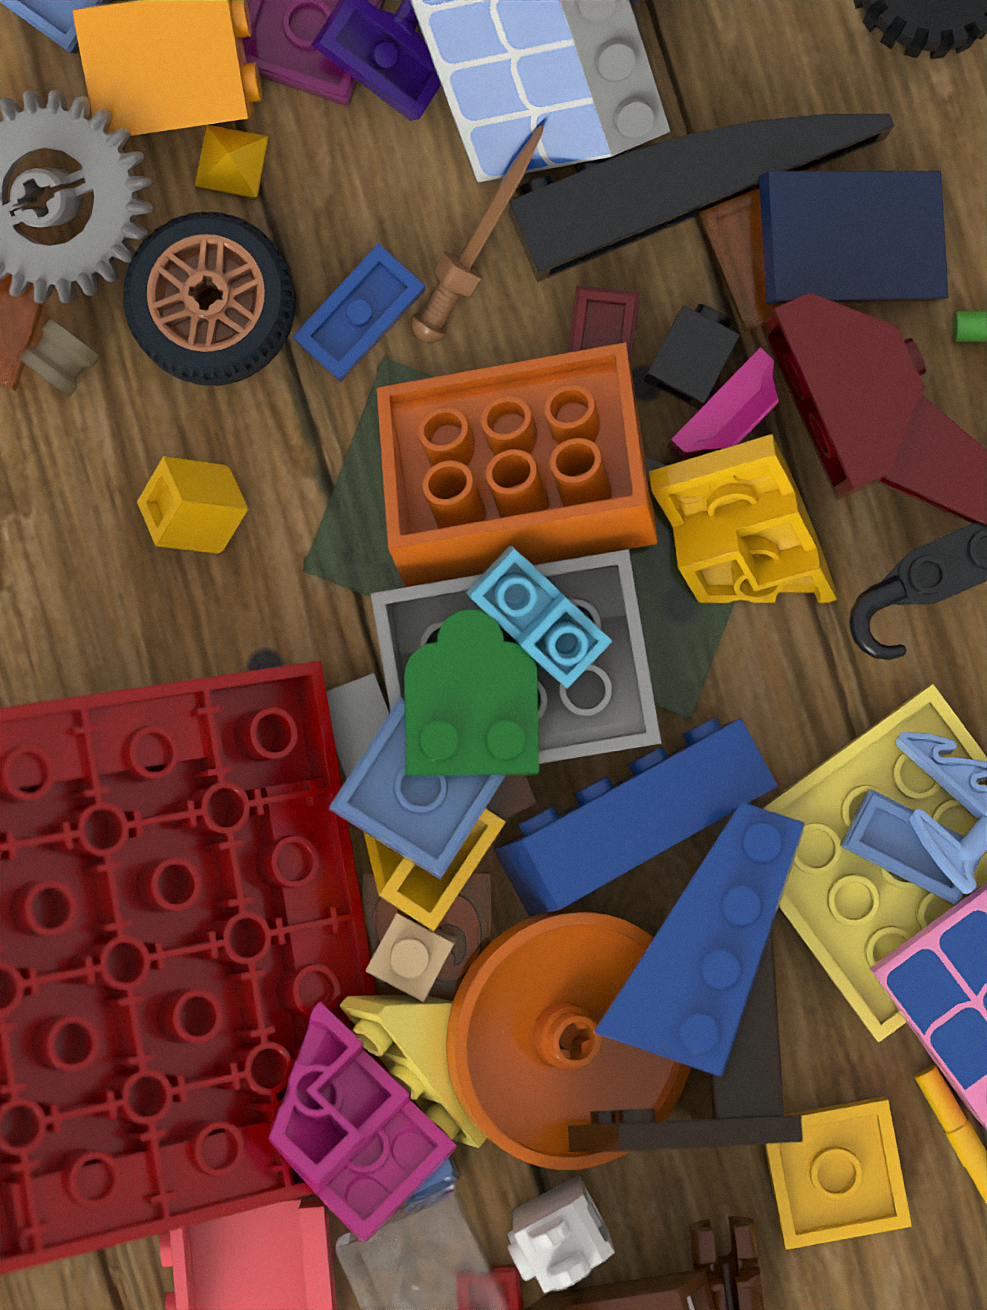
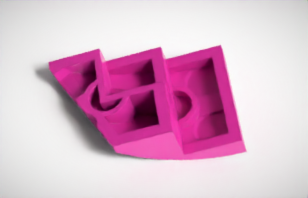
M319 1002L312 1010L309 1026L297 1061L294 1063L288 1081V1088L276 1116L269 1140L316 1195L365 1244L456 1150L457 1145L410 1100V1094L363 1049V1042Z

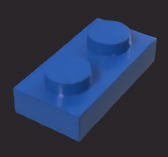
M378 243L293 335V339L341 383L426 291V286Z

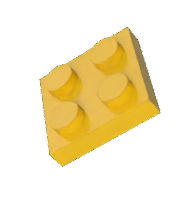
M885 1096L784 1115H801L803 1142L764 1144L782 1244L785 1250L912 1227L889 1100Z

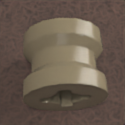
M48 318L41 327L42 338L35 347L25 348L18 359L70 397L77 388L76 377L83 368L93 367L100 356L55 321Z

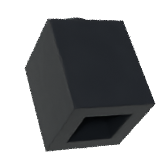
M698 304L695 311L683 305L644 382L700 410L740 334L729 329L732 323L731 319L703 304Z

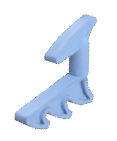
M902 732L895 740V745L978 819L977 823L958 842L922 809L918 808L910 815V822L922 845L940 869L963 893L970 894L977 885L973 875L974 866L987 851V785L977 784V782L987 780V762L960 757H940L939 755L951 754L957 746L954 740L929 733Z

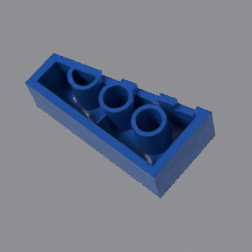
M715 716L683 733L682 736L687 743L684 747L667 755L663 747L660 746L629 763L628 765L633 774L612 785L609 777L606 776L576 792L574 796L578 804L557 815L552 806L520 823L519 827L523 834L493 850L528 915L534 916L566 907L736 811L741 802L748 804L778 787L742 719L740 718L721 726Z
M744 802L739 804L594 1033L720 1077L724 1076L804 833V822Z

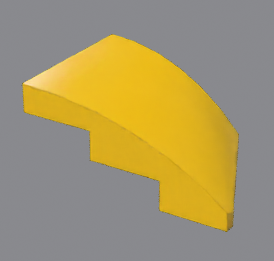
M772 434L649 471L651 492L673 527L678 569L699 603H730L737 600H746L752 603H775L778 593H814L818 603H829L837 600L836 589L807 509Z

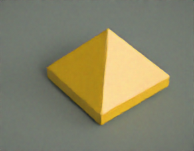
M206 125L194 185L195 188L257 200L269 137Z

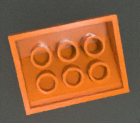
M626 342L377 387L388 550L405 587L481 575L510 545L534 566L658 544L651 486Z

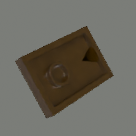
M773 929L771 930L724 1076L720 1077L710 1073L713 1119L656 1121L655 1108L590 1111L591 1125L568 1126L569 1152H616L803 1142L801 1115L784 1116Z

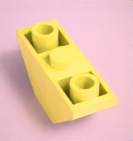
M409 994L347 996L339 1006L355 1027L352 1029V1033L363 1042V1047L381 1059L389 1070L388 1073L410 1094V1100L452 1141L480 1148L487 1138L475 1127L462 1109L455 1094L448 1070L446 1037L453 1001L426 996L424 1002Z

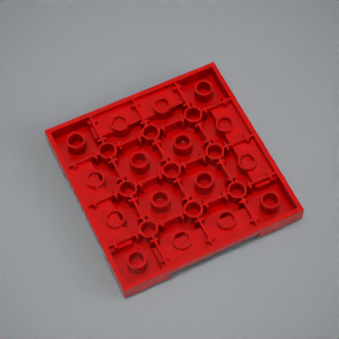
M321 660L0 708V1275L315 1193L275 1148L269 1137L279 1108L283 1103L288 1088V1081L304 1041L313 1008L321 1002L352 1032L355 1026L339 1005L347 996L377 995L374 975L366 972L371 957L348 821L329 810L330 805L342 788ZM363 1047L386 1072H389L378 1056L370 1053Z

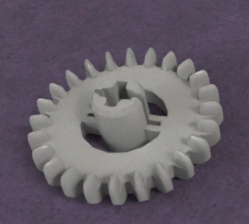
M53 89L49 92L48 103L45 108L41 97L36 91L26 90L23 93L24 111L11 98L0 99V109L4 119L3 121L0 119V281L9 274L12 275L9 294L14 297L22 295L33 283L34 301L37 303L46 302L51 296L55 285L60 301L68 303L75 296L76 281L86 295H95L98 291L97 272L105 280L115 282L119 278V271L114 258L127 263L131 262L135 252L127 243L128 238L145 239L148 235L147 230L135 221L136 215L153 211V206L150 203L137 198V192L149 187L152 184V180L150 177L134 175L132 170L142 162L144 153L142 151L125 153L122 149L130 137V130L128 128H120L112 133L108 132L112 118L110 110L101 109L90 119L89 100L85 96H77L68 110L64 93L59 89ZM43 149L63 151L79 161L83 167L74 173H69L65 169L55 167L26 170L12 184L10 202L8 203L9 179L18 163L32 152ZM83 179L86 181V183L75 188L55 192V197L46 202L47 208H23L37 202V197L45 192L44 187H67ZM91 191L94 193L93 210L89 221L83 231L68 242L56 245L38 242L22 232L18 226L25 223L28 226L40 228L68 223L76 217L81 209L83 195Z

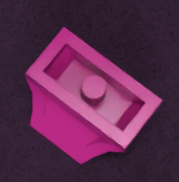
M760 347L670 440L667 447L682 461L739 444L779 402L774 384V360Z

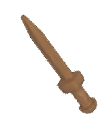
M543 126L537 127L511 164L460 256L457 257L447 251H444L435 269L439 283L421 315L414 313L412 316L411 327L415 336L420 340L436 342L442 339L447 333L442 327L461 295L471 296L479 286L483 277L473 263L521 181L542 136Z

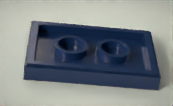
M768 171L759 175L767 304H785L810 292L836 303L938 301L948 298L941 171Z

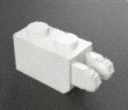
M579 1174L512 1210L513 1230L507 1233L511 1242L508 1245L509 1252L524 1280L528 1281L536 1276L544 1293L552 1289L556 1291L576 1283L591 1271V1268L604 1262L614 1254L609 1229Z

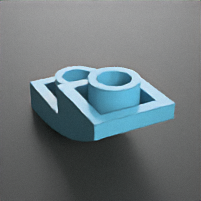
M512 545L466 591L467 595L478 606L494 618L526 652L566 689L612 642L596 624Z

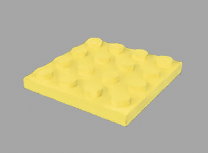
M934 684L927 685L761 807L762 809L804 822V833L779 909L878 1043L905 1024L906 1020L869 968L943 915L955 904L839 845L867 789H872L913 811L918 808L922 809L937 823L962 836H965L977 823L978 819L895 745V740L902 732L929 733L952 739L956 742L957 746L951 754L939 755L940 757H960L987 762L984 752ZM987 780L977 782V784L987 785ZM987 851L983 854L973 873L977 884L975 890L987 882ZM963 893L960 901H962L970 894Z

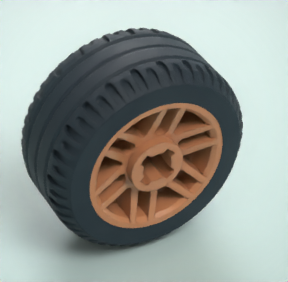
M195 212L176 217L161 225L140 244L127 269L123 286V305L128 326L136 342L161 369L186 382L205 386H219L239 382L251 377L266 367L276 357L292 328L295 315V291L291 275L281 253L270 238L259 228L248 223L246 220L226 213ZM211 289L218 290L221 300L217 299L213 304L209 305L208 310L202 309L199 299H204L207 295L211 294Z

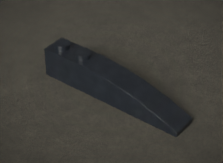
M836 114L752 121L691 133L633 150L615 158L607 157L577 163L574 166L576 174L553 182L551 175L533 179L516 189L518 197L509 201V216L536 281L540 282L760 191L759 175L768 171H810L884 141L895 125L890 114Z

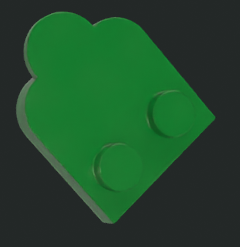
M465 609L452 614L441 626L437 642L418 648L409 658L405 668V777L539 774L537 669L532 656L521 646L511 642H504L500 626L487 613L475 609Z

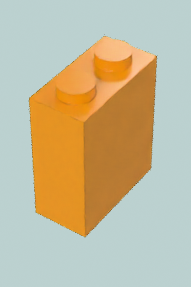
M127 0L72 10L91 115L93 117L101 109L110 110L112 118L108 128L109 133L120 128H128L130 136L248 119L255 113L253 102L262 101V86L256 62L246 63L242 39L252 35L250 14L246 0Z

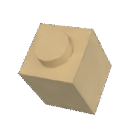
M398 909L366 972L424 1002L455 943L456 937L437 927L432 932Z

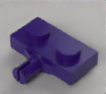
M339 0L311 44L409 121L421 118L441 86L428 48L420 34L415 30L418 21L410 0H403L395 14L377 9L367 0Z

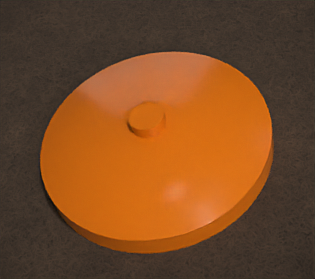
M562 909L535 915L510 927L495 938L472 963L457 990L450 1010L446 1037L447 1064L450 1079L462 1109L475 1127L493 1144L524 1162L543 1168L556 1170L592 1168L620 1158L630 1151L569 1152L568 1126L591 1125L590 1111L655 1108L656 1121H665L672 1112L687 1083L691 1066L594 1033L654 938L650 934L630 922L599 911Z

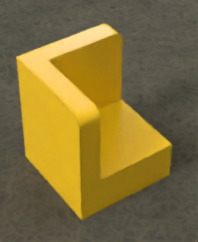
M167 456L162 457L137 500L155 546L215 554L221 553L225 549L249 510L228 466Z

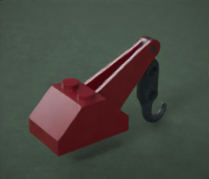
M810 292L774 308L761 329L836 499L839 500L878 482L971 523V525L908 552L881 582L871 585L858 595L851 608L849 627L854 642L864 653L875 659L892 660L904 656L907 650L902 644L888 646L874 639L870 631V622L877 611L890 605L934 604L987 581V450L921 394L924 385L920 376L926 374V367L920 350L912 338L903 340L898 326Z

